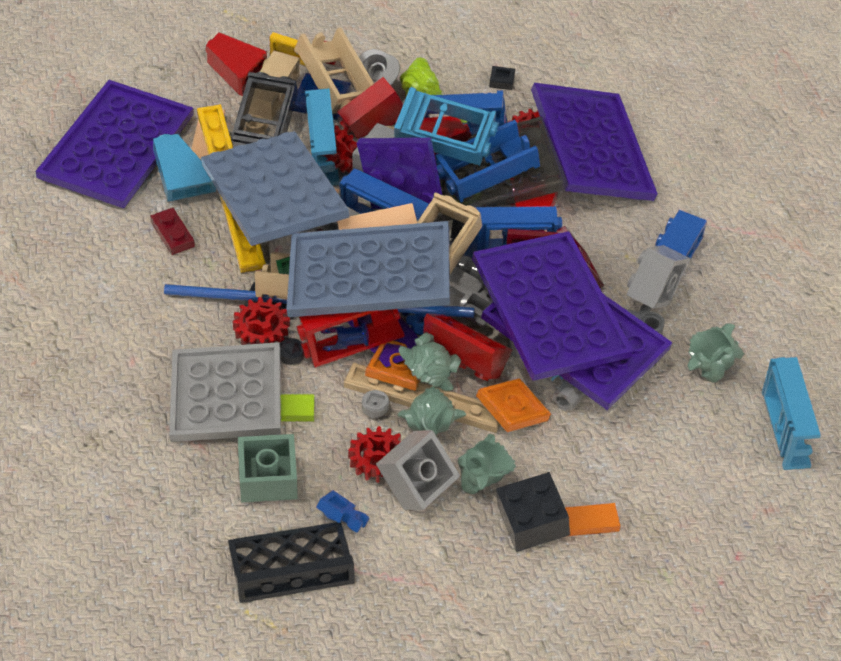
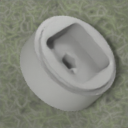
M369 391L362 398V410L370 417H381L389 410V398L382 391Z

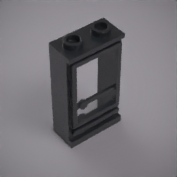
M264 72L248 73V80L231 135L233 148L238 145L254 143L260 139L276 137L288 131L298 95L296 80L286 76H269ZM255 88L286 94L278 122L252 117L248 114ZM253 121L275 125L276 130L274 136L243 131L245 123Z

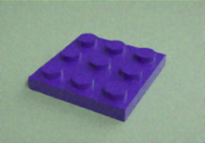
M431 137L360 138L358 140L357 147L364 173L428 204L434 198L435 192L442 195ZM370 202L371 209H383Z

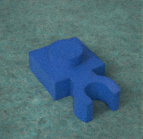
M334 490L320 498L316 506L328 519L338 523L344 521L351 530L357 533L361 527L364 528L370 519L365 513L356 511L354 509L355 504Z

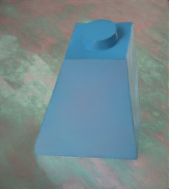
M163 134L153 139V151L167 202L216 192V187L202 166V161L178 134Z

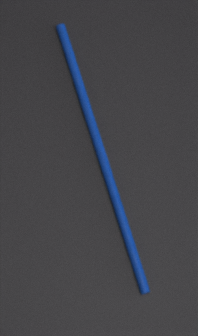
M165 284L164 286L165 295L243 301L251 299L258 302L259 298L256 297V291L170 284ZM266 294L262 297L263 302H267L271 298L273 303L287 304V299L276 298V296L272 298ZM443 305L398 309L400 313L443 314L445 316L474 318L475 308Z

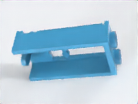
M410 87L394 127V138L431 137L435 153L480 165L482 158L488 157L491 148L489 139L491 136L495 137L499 122H495L496 111H485L416 91V88ZM427 110L440 113L432 133L420 130ZM443 115L479 124L480 127L473 145L437 135Z
M330 89L305 91L312 157L332 186L339 185V173L335 163L332 161L326 162L327 158L321 156L337 154Z
M797 357L770 359L761 393L765 400L778 449L781 451L780 456L784 457L782 463L783 470L811 468L809 455L813 453L811 445H805L804 439L820 438L821 434Z

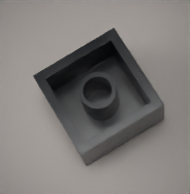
M550 472L496 488L498 509L516 552L570 535L569 515Z

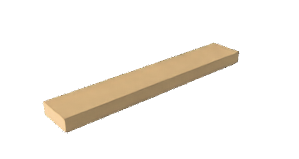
M354 362L344 380V388L364 394L372 390L382 391L388 396L389 401L410 407L414 399L425 392L426 388L431 387V385L420 382L417 390L413 391L365 376L367 366ZM438 387L435 388L439 389L440 392L444 393V396H447L452 401L455 409L465 411L466 416L454 421L497 433L500 427L499 422L480 400L455 392L445 391Z

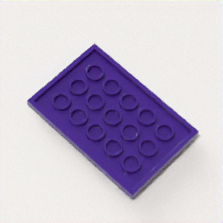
M108 80L35 171L36 178L124 209L157 165L153 151V139L163 134L179 135L193 117L194 108Z
M534 82L531 92L565 191L638 200H655L658 193L620 94Z
M569 231L473 252L472 260L532 381L632 357L633 349Z
M604 295L633 349L632 357L560 374L559 376L608 410L670 350L672 342ZM491 303L482 311L481 319L512 341L494 303Z

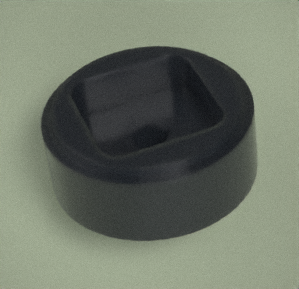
M295 338L281 341V361L290 365L301 362L304 358V350L301 347L302 342Z

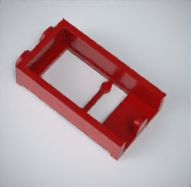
M398 309L299 316L301 325L296 326L300 340H305V343L301 344L306 359L311 358L314 367L405 337L398 322V319H400ZM370 314L372 323L359 327L357 318ZM353 320L355 329L316 342L314 333Z

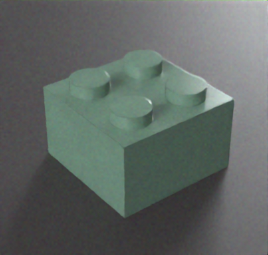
M294 434L238 437L241 503L298 499Z

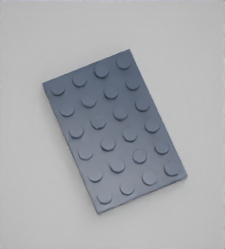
M295 131L285 132L276 137L260 139L254 143L238 145L232 149L213 152L210 155L201 157L202 166L251 246L349 218V209Z
M448 221L294 233L291 236L287 295L288 317L450 305V237Z

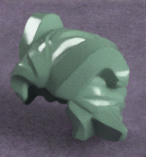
M726 323L721 328L717 326L711 327L706 331L696 332V335H692V339H689L691 342L688 351L691 359L687 365L689 371L700 368L702 370V377L716 383L724 377V372L734 365L736 358L741 360L745 353L739 347V343L736 340L734 341L732 337V332L735 329L734 324Z
M427 332L418 339H415L417 346H414L412 349L400 346L399 353L405 359V365L411 370L412 375L416 376V379H420V382L428 383L435 388L439 386L445 391L454 389L448 377H450L451 372L456 373L460 365L461 359L457 354L450 356L445 347L434 342V336Z
M431 386L414 399L410 408L400 411L398 416L406 419L408 426L413 431L433 430L435 435H437L438 433L446 432L454 420L466 416V413L463 410L455 409L452 401L447 396H444V393Z
M491 433L473 448L467 449L466 453L460 456L457 461L461 470V487L469 494H476L485 487L499 482L506 474L513 472L514 468H516L515 460L505 450L504 445L495 442V434Z

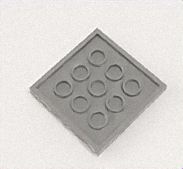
M280 343L172 350L169 430L171 442L281 435Z

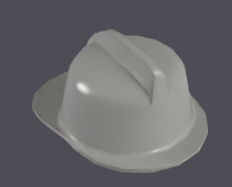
M376 49L367 50L359 56L373 83L384 77L392 85L397 79L400 72V64L394 56Z

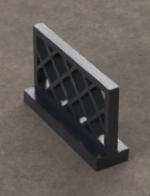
M341 522L228 540L239 603L355 583L354 561L349 553ZM337 532L338 535L333 542L322 538L324 534ZM299 538L309 540L304 547L294 543ZM276 542L281 546L274 552L266 548V545ZM315 544L326 548L321 555L311 551ZM248 547L252 551L247 556L236 552V549ZM287 549L297 552L292 560L282 555ZM332 552H335L343 556L331 559L327 558ZM259 553L269 557L264 564L253 559ZM304 556L314 560L313 562L299 563ZM275 561L286 565L283 567L270 568L275 563ZM247 566L257 570L241 574Z

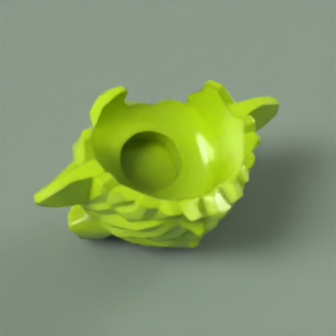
M416 58L399 77L406 97L410 87L429 95H443L441 94L442 90H440L439 81L425 58Z

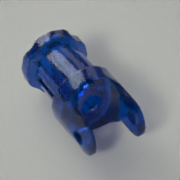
M362 322L360 326L345 328L342 325L321 331L323 334H338L337 343L323 347V351L347 349L348 346L359 344L369 346L370 343L366 322Z

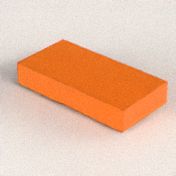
M615 503L565 507L569 515V536L620 531V522Z

